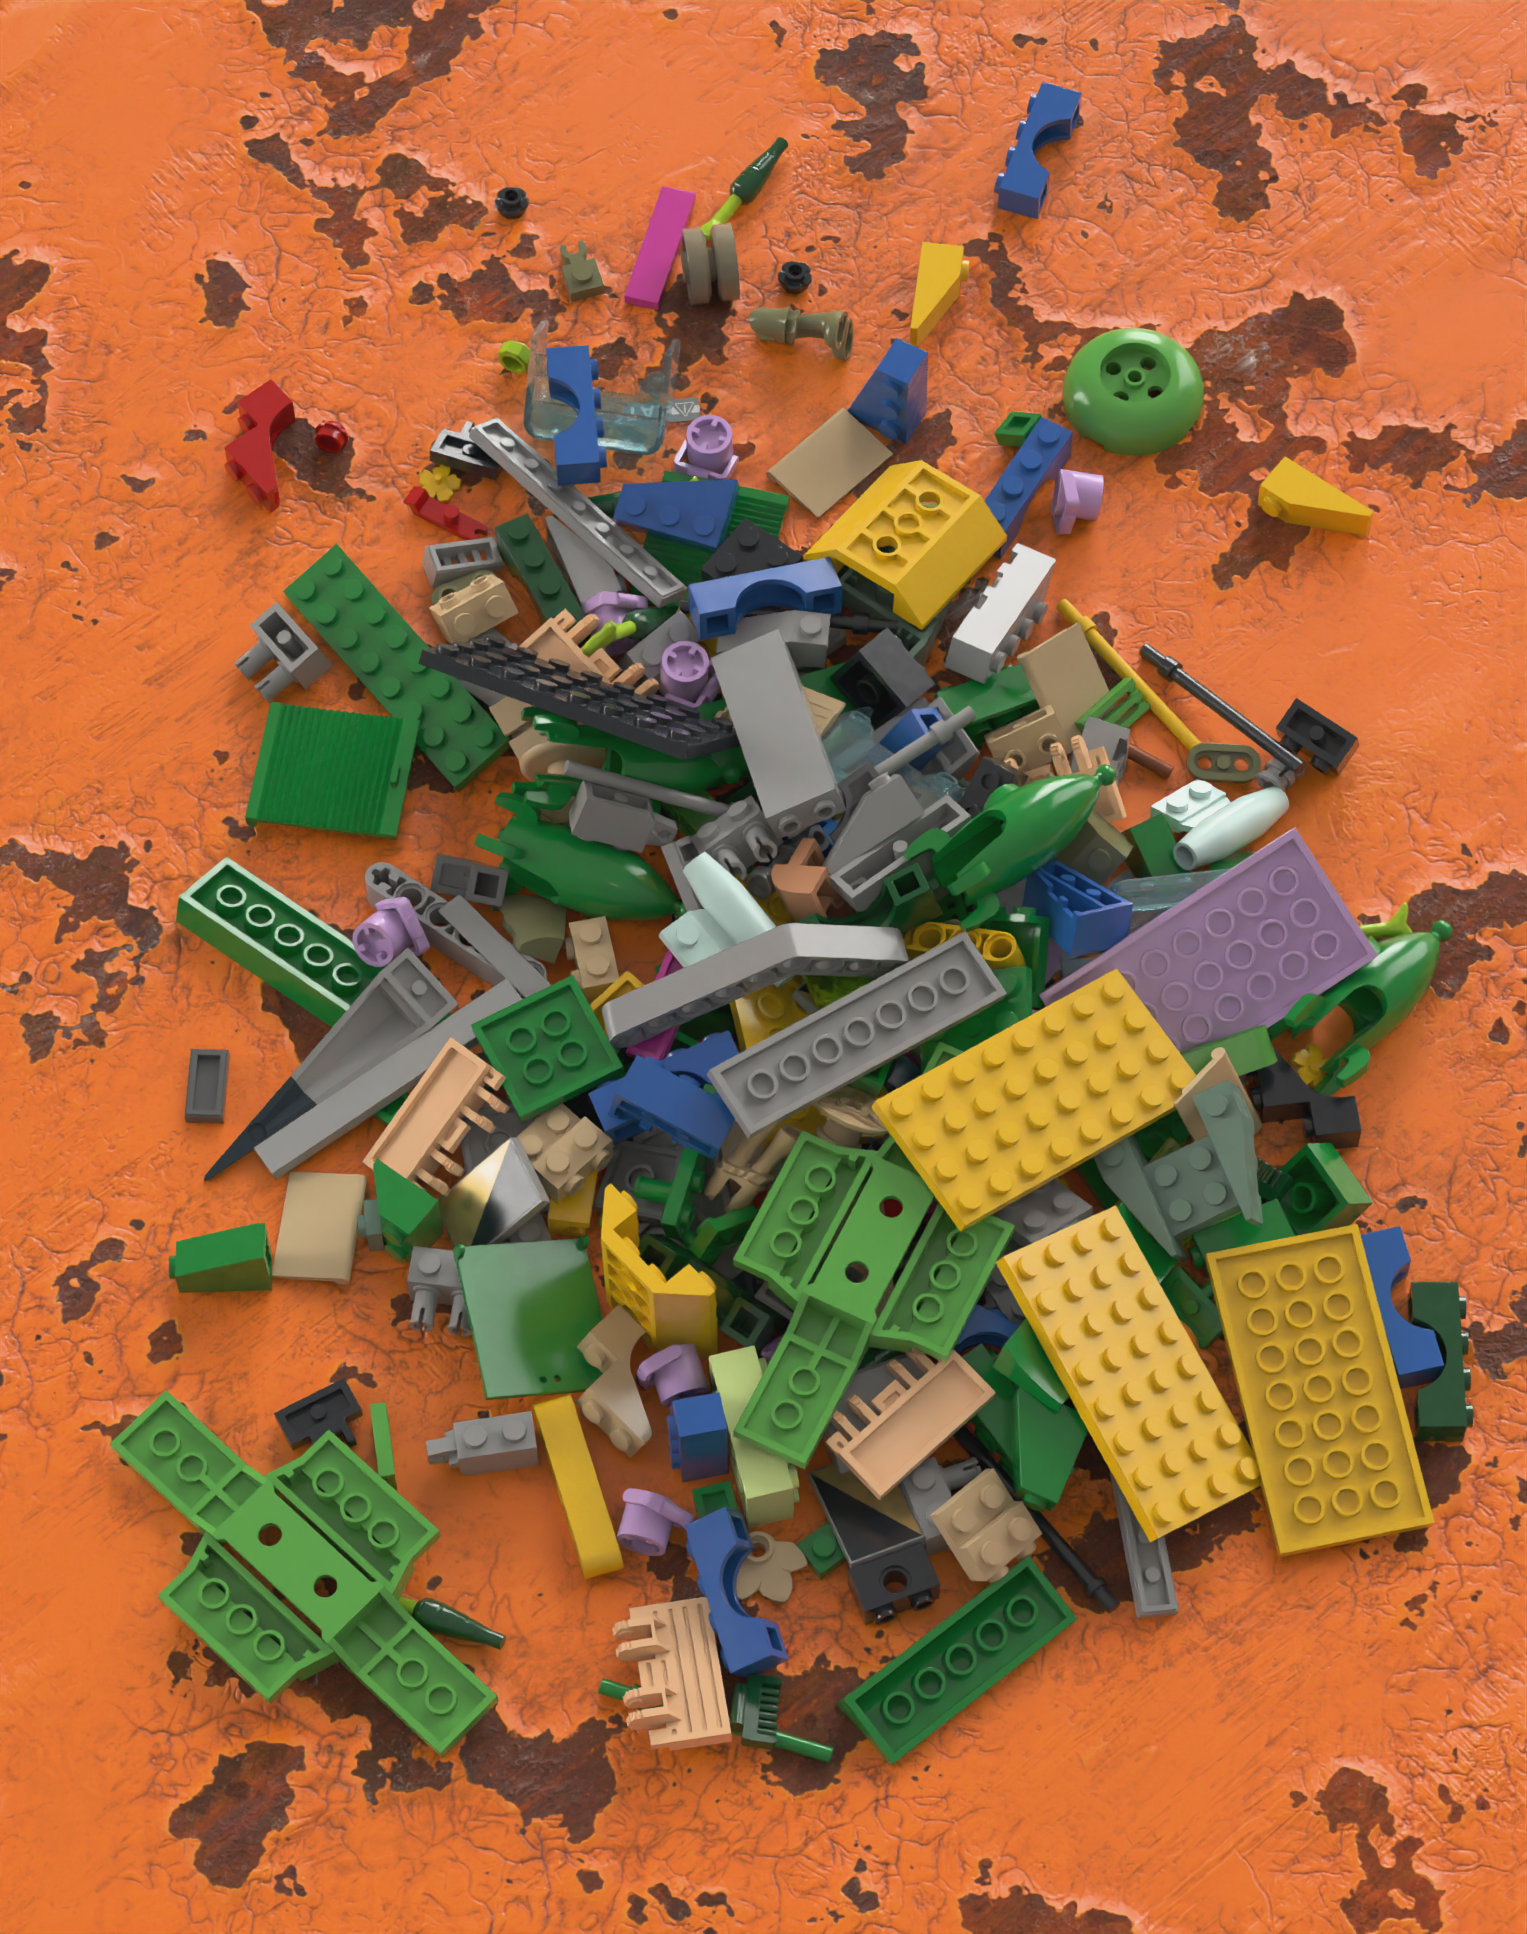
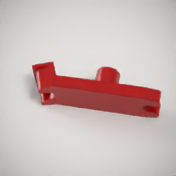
M414 486L403 501L404 504L409 505L414 515L463 540L481 539L475 535L477 533L484 536L488 534V528L481 522L459 512V508L454 504L445 505L430 497L424 488Z

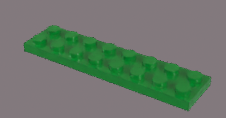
M337 543L283 591L393 718L420 720L421 724L416 744L458 792L510 747L509 741L511 739L503 734L501 728L456 677L418 664L422 649H428L429 647Z

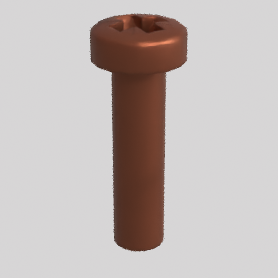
M1129 743L1128 759L1165 779L1170 777L1174 769L1173 766Z

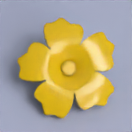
M445 465L435 467L433 473L425 469L422 473H419L420 486L426 489L430 497L434 499L437 497V500L441 503L449 502L454 496L453 492L460 490L461 479L457 478L455 474L450 475V467Z
M1309 1044L1306 1046V1050L1302 1049L1297 1053H1293L1291 1062L1299 1067L1295 1072L1305 1084H1310L1311 1088H1315L1327 1073L1319 1070V1068L1328 1058H1323V1051L1316 1045Z

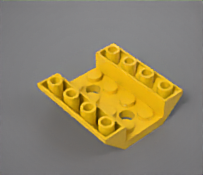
M920 460L889 466L807 551L805 559L810 561L830 557L836 573L844 565H847L894 594V614L923 630L1007 541V535L981 495ZM933 501L937 503L938 506L935 508H926L923 507L920 503ZM888 545L895 548V551L892 553H883L878 550V547Z
M609 1184L604 1192L601 1230L607 1304L612 1309L619 1304L646 1331L640 1339L654 1353H658L673 1344H695L701 1359H709V1356L718 1354L717 1338L719 1336L717 1333L718 1319L716 1316L717 1302L714 1282L705 1272L701 1271L698 1273L690 1264L667 1282L657 1266L654 1264L648 1266L639 1257L638 1246L641 1241L638 1234V1206L626 1191L620 1193L612 1184Z

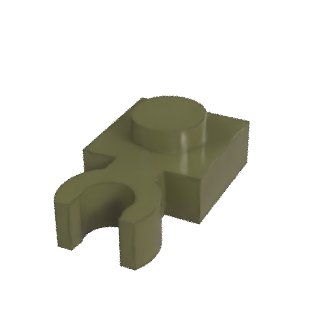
M582 240L578 241L579 252L576 254L567 252L565 244L560 246L561 260L565 264L561 266V271L571 302L605 293L595 258L587 260V247Z

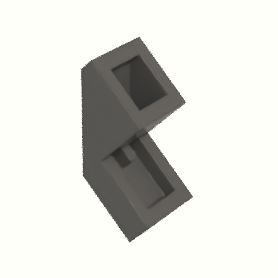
M438 853L430 890L455 896L461 895L468 901L502 907L509 870L475 860Z

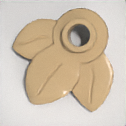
M755 1531L749 1533L753 1548L761 1547L766 1552L762 1557H754L750 1553L742 1563L736 1582L738 1599L744 1601L759 1591L762 1596L770 1601L786 1603L792 1592L790 1572H796L807 1566L803 1552L794 1543L775 1541L766 1532Z

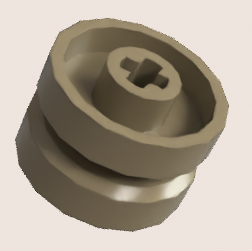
M731 223L712 226L710 230V248H707L705 234L700 227L683 228L681 231L683 250L681 251V263L690 305L709 304L712 296L711 281H715L717 296L722 302L740 300L738 261Z

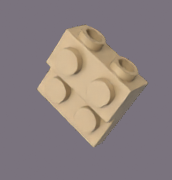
M563 1103L544 1112L516 1137L520 1139L545 1192L558 1203L567 1195H575L583 1187L586 1178L595 1170L601 1171L613 1157V1140L586 1116L580 1119Z
M994 1469L982 1471L930 1515L970 1581L988 1580L989 1583L1001 1579L1009 1572L1006 1564L1014 1557L1021 1559L1031 1554L1037 1547L1034 1540L1042 1535L1024 1503L1012 1499Z

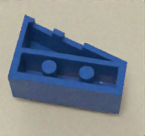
M737 479L623 484L613 519L620 527L714 554L724 543L741 487Z
M1054 860L1027 877L1022 907L1036 908L1035 916L1050 917L1049 936L1072 958L1094 952L1102 953L1127 937L1133 903L1061 862Z

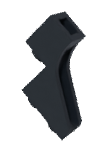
M1275 1048L1274 1051L1278 1060L1276 1063L1246 1074V1076H1252L1254 1087L1250 1088V1100L1255 1110H1259L1262 1123L1301 1119L1303 1136L1305 1139L1310 1138L1311 1143H1332L1335 1149L1358 1147L1362 1129L1355 1096L1331 1097L1312 1090Z

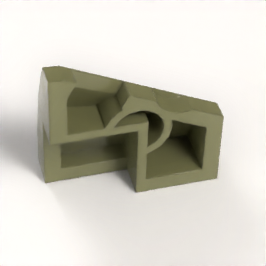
M504 895L502 907L490 905L492 911L503 914L504 919L501 926L513 938V944L518 952L553 964L555 963L565 938L567 908L555 904L544 897L531 895Z

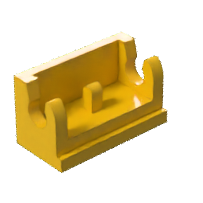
M595 1170L586 1178L583 1187L575 1195H567L560 1203L551 1197L548 1213V1231L550 1235H586V1229L590 1228L598 1171Z

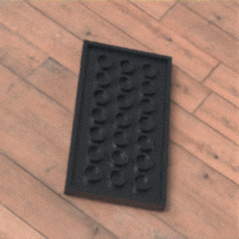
M486 635L481 640L469 638L468 642L453 641L452 645L438 643L437 647L422 649L418 664L681 760L741 747L736 731L733 728V722L717 717L712 718V720L700 716L701 711L689 706H679L678 709L667 705L668 699L659 695L647 694L646 697L634 693L635 687L629 684L614 682V685L603 682V676L587 670H582L579 673L570 670L569 663L558 659L542 660L537 658L538 652L524 647H517L516 650L506 647V641L498 637Z

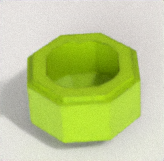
M514 340L504 342L498 352L499 363L507 370L517 374L528 372L534 362L533 352L525 344Z

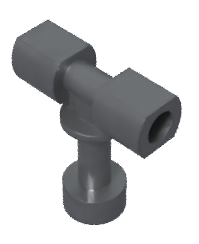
M814 825L792 838L791 843L788 840H784V843L777 847L775 858L768 853L767 856L770 861L762 862L764 866L756 867L746 877L745 883L748 891L758 899L769 898L776 891L771 876L774 863L788 864L791 855L797 849L802 838H814L821 851L827 849L830 839L820 825Z

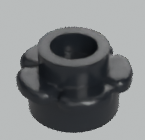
M519 187L503 188L497 193L498 198L495 199L496 209L507 219L521 217L529 205L526 192Z
M790 261L782 266V271L778 273V280L785 291L791 294H799L804 292L812 281L811 269L803 262Z

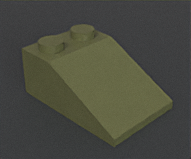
M1049 772L1043 779L1056 776ZM1093 809L1074 841L1054 860L1061 862L1102 886L1126 860L1134 844Z

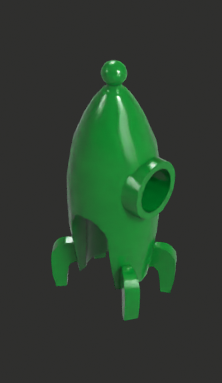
M536 706L525 707L521 711V721L533 722L534 730H541L539 734L547 736L549 742L605 748L606 758L601 769L692 795L710 787L718 779L723 778L726 783L734 784L742 777V769L737 763L730 762L721 766L710 754L681 760L585 724L578 725L577 721ZM534 773L536 782L514 781L512 792L524 796L525 805L552 811L560 810L567 805L571 796L577 795L583 780L564 774ZM650 799L653 812L659 814L661 804L664 802Z
M1104 764L1096 769L1094 776L1085 774L1061 775L1033 781L1022 787L1015 784H1005L990 794L984 804L983 811L966 823L954 836L950 837L944 830L938 828L930 829L915 839L904 851L903 856L910 862L926 852H933L935 854L931 859L933 874L926 878L932 890L941 886L942 889L948 887L951 894L955 896L964 892L966 907L975 904L976 910L964 919L959 926L966 933L978 929L996 916L1000 907L997 893L1014 886L1044 867L1074 841L1097 802L1100 787L1113 784L1116 780V771L1112 766Z
M500 792L496 796L495 804L517 815H513L506 827L500 829L497 839L500 841L480 833L477 834L474 845L504 857L499 865L500 868L509 870L504 895H515L524 886L555 904L580 913V915L587 919L606 916V920L645 921L663 918L671 914H677L680 918L687 913L683 902L681 903L677 900V896L671 886L638 854L630 850H620L613 845L595 840H582L571 834L570 826L540 820L541 810L525 805L524 796L508 792Z
M1439 920L1432 925L1431 933H1407L1377 942L1373 936L1368 937L1367 939L1378 954V957L1321 994H1305L1295 1003L1284 1018L1267 1028L1272 1042L1279 1035L1292 1029V1038H1295L1305 1028H1312L1336 1006L1341 1007L1351 1018L1354 1033L1319 1068V1070L1327 1073L1313 1089L1314 1091L1331 1096L1340 1088H1345L1357 1081L1368 1071L1370 1066L1369 1050L1395 1030L1410 1015L1426 994L1439 959V941L1445 942L1450 939L1452 935L1451 925L1447 921Z

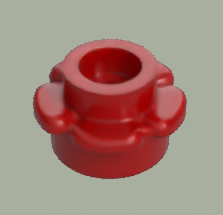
M336 421L319 424L315 429L317 433L315 443L320 449L328 453L340 452L342 447H345L349 441V435L344 426Z

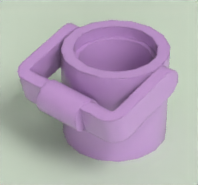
M704 415L693 420L687 428L686 440L674 458V472L709 480H729L737 467L739 456L733 455V434L728 422L715 415ZM686 455L689 464L683 463V460L685 459Z
M1059 469L1050 507L1056 534H1070L1076 518L1097 520L1103 494V475Z
M609 591L599 592L581 605L585 616L591 613L596 614L600 619V624L592 631L591 637L599 632L605 623L613 621L616 625L620 624L626 614L635 610L649 608L648 598L645 596ZM624 637L610 643L604 651L609 656L623 654L636 646L639 640Z
M678 641L665 649L661 659L660 689L664 694V698L668 699L667 705L679 709V706L694 708L712 702L721 690L712 661L709 660L706 651L697 643L690 641ZM708 672L714 673L713 678L707 683Z
M406 897L385 899L376 903L375 906L378 911L358 925L353 932L352 942L356 953L364 962L374 967H383L389 964L406 948H409L415 956L423 954L430 948L418 917Z
M673 1344L643 1361L637 1370V1384L642 1386L644 1390L655 1385L662 1406L669 1407L674 1400L705 1395L710 1390L695 1344Z
M628 1488L623 1494V1501L626 1502L616 1539L621 1546L632 1552L648 1556H661L665 1554L672 1527L685 1529L684 1525L693 1522L695 1516L678 1507L675 1502L665 1496L646 1490Z

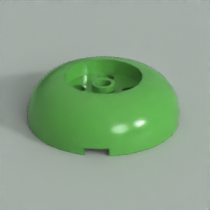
M1144 328L1112 330L1095 337L1085 344L1076 353L1068 366L1062 391L1066 415L1072 426L1085 439L1089 437L1095 442L1104 445V450L1134 456L1157 453L1183 440L1194 423L1198 422L1204 401L1202 376L1190 353L1174 339L1157 331ZM1144 367H1151L1153 369L1146 370ZM1158 390L1161 394L1151 398L1148 392Z

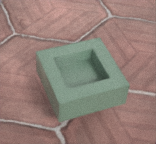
M377 1199L363 1200L364 1215H357L359 1237L367 1238L369 1251L385 1250Z

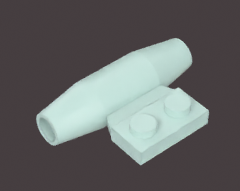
M1196 779L1152 805L1150 818L1162 813L1169 829L1177 833L1182 831L1188 832L1174 846L1173 855L1176 863L1181 868L1193 870L1225 859L1262 836L1287 812L1289 800L1282 789L1273 786L1241 796L1230 802L1225 792L1213 787L1206 781Z
M704 852L694 858L682 870L704 909L689 910L662 930L658 937L685 968L777 926L741 882L709 854ZM797 974L789 976L773 984L777 988H780L781 986L789 982Z

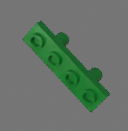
M705 1083L704 1091L712 1095L718 1093L713 1085ZM686 1147L684 1148L675 1179L672 1182L639 1175L634 1188L636 1199L666 1205L660 1223L666 1237L681 1240L685 1228L689 1229L693 1223L695 1207L692 1205L696 1193L701 1194L705 1185L706 1172L704 1167L707 1158L712 1159Z

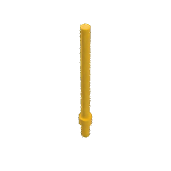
M1063 599L1057 604L1056 609L1071 625L1080 624L1087 642L1122 680L1124 678H1133L1136 683L1134 688L1140 690L1143 694L1141 699L1148 702L1150 705L1149 709L1189 751L1194 746L1202 743L1096 631L1097 625L1088 616H1082L1067 599Z

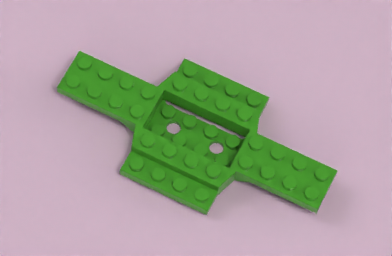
M939 1042L923 1074L958 1056L963 1051ZM802 1130L733 1258V1266L768 1281V1288L794 1310L780 1344L733 1430V1437L802 1469H806L869 1347L902 1352H911L912 1348H915L947 1363L997 1266L996 1262L1001 1258L1014 1233L1015 1225L990 1215L960 1232L891 1135L878 1151L837 1146ZM888 1199L897 1200L901 1203L903 1210L897 1217H886L880 1211L882 1202ZM932 1202L937 1203L938 1205L877 1320L875 1311ZM854 1264H860L868 1270L869 1275L865 1281L853 1283L845 1275L847 1268Z
M166 1390L110 1443L112 1450L204 1535L187 1567L157 1595L159 1600L270 1705L297 1678L303 1681L340 1662L443 1758L499 1702L498 1696L424 1629L398 1602L415 1570L413 1563L441 1537L440 1530L330 1430L326 1431L301 1457L263 1476L247 1465ZM268 1526L278 1527L282 1531L280 1541L273 1546L263 1545L259 1541L261 1531ZM228 1543L322 1631V1639L223 1547ZM325 1577L334 1579L337 1582V1590L332 1596L323 1598L315 1593V1585L320 1579Z

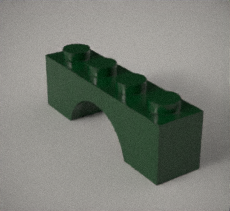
M527 513L496 526V540L500 555L512 577L517 576L525 586L535 606L541 626L549 618L552 617L554 619L566 608L576 619V622L565 631L567 633L586 616L530 516ZM588 635L577 646L581 649L591 638V635Z
M918 862L884 878L879 895L865 911L841 918H827L813 913L795 923L898 928L901 934H904L942 915L943 912ZM804 975V977H805V979H806L807 981H809V980H811V979H813V978L819 976V975Z
M646 1233L639 1244V1257L648 1266L650 1264L657 1266L665 1276L666 1282L688 1264L698 1273L703 1271L712 1279L716 1286V1316L721 1331L745 1347L755 1345L756 1350H762L774 1339L785 1319L755 1300V1295L670 1238H667L664 1234Z
M1411 1282L1408 1294L1409 1323L1419 1328L1434 1331L1444 1363L1443 1372L1439 1378L1432 1384L1417 1390L1414 1402L1416 1441L1463 1442L1466 1429L1473 1426L1472 1404H1466L1465 1391H1470L1471 1372L1470 1368L1463 1367V1355H1468L1469 1338L1468 1332H1461V1319H1466V1297L1459 1296L1458 1282Z

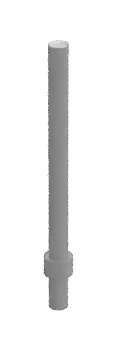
M967 706L946 721L943 719L937 721L929 727V732L875 766V770L879 775L886 772L891 775L938 743L942 746L954 738L953 733L977 718L975 712L970 706ZM809 827L804 828L798 831L797 833L788 835L786 837L788 838V840H791L792 838L799 835Z
M566 760L563 767L564 775L715 817L725 814L734 804V802H731L729 805L570 760Z

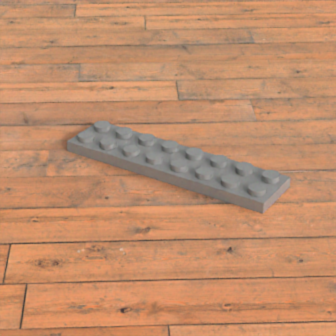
M964 931L709 1069L707 1077L747 1138L750 1139L1002 1001L1007 993Z

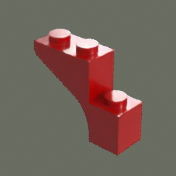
M272 379L237 401L240 415L237 420L245 434L224 447L227 460L225 468L230 477L236 482L240 480L246 486V491L253 502L257 505L262 503L270 513L280 506L272 455L273 446L278 436L288 426L296 422L292 400Z

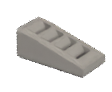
M494 537L427 545L422 559V565L431 589L477 570L495 572L502 570L504 567ZM484 551L487 560L482 561L479 552ZM470 555L472 562H468L466 556ZM456 559L457 564H453L451 560Z

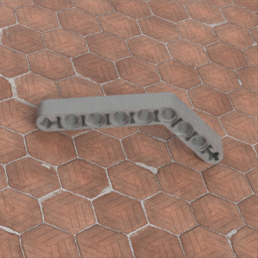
M378 862L367 869L365 872L366 898L373 908L377 910L375 904L382 900L406 897L411 904H417L413 909L429 945L493 987L506 979L473 946L464 945L468 941L438 912L448 901L389 863ZM438 923H446V924H447L446 926H442V927H440V926H435V924H438ZM519 952L546 979L545 967L530 955ZM513 986L520 997L524 999L525 997Z
M788 923L777 926L607 1002L601 1011L609 1043L615 1048H625L638 1044L794 974L879 978L909 962L901 931L898 928Z

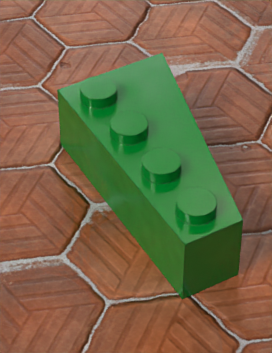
M1020 664L1004 666L998 674L993 673L984 684L970 679L968 682L955 687H944L934 696V700L938 697L943 698L954 715L967 706L973 709L977 718L964 726L963 729L978 751L982 750L981 744L986 742L985 734L1040 709Z
M981 1343L962 1358L996 1392V1395L968 1422H972L976 1427L975 1434L980 1444L989 1453L995 1454L997 1452L1001 1456L998 1463L1013 1480L1011 1398L1019 1385L1013 1381L1010 1382L1005 1375L993 1368L998 1356L993 1350H986ZM1074 1467L1072 1468L1069 1477L1076 1471Z

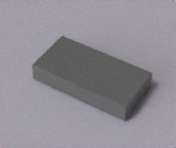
M191 1049L185 1107L186 1123L224 1124L230 1061L229 1050Z

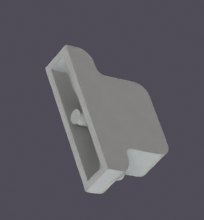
M945 795L925 809L923 815L829 876L832 888L856 911L861 912L865 911L877 898L882 889L884 878L918 862L925 877L928 878L933 874L931 859L935 854L933 852H926L908 862L903 856L904 851L915 839L930 829L938 828L944 830L950 837L954 836L971 820V815L950 796ZM939 886L933 892L937 901L949 894L950 890L948 887L942 889Z

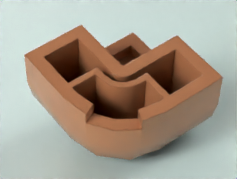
M802 838L797 849L791 855L788 864L774 863L771 872L772 881L786 911L796 922L813 913L827 918H841L855 914L856 910L832 888L829 878L831 875L826 867H821L825 858L814 838Z

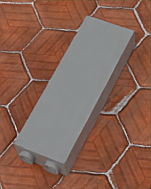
M779 629L712 657L711 661L760 804L777 840L846 811L793 658Z

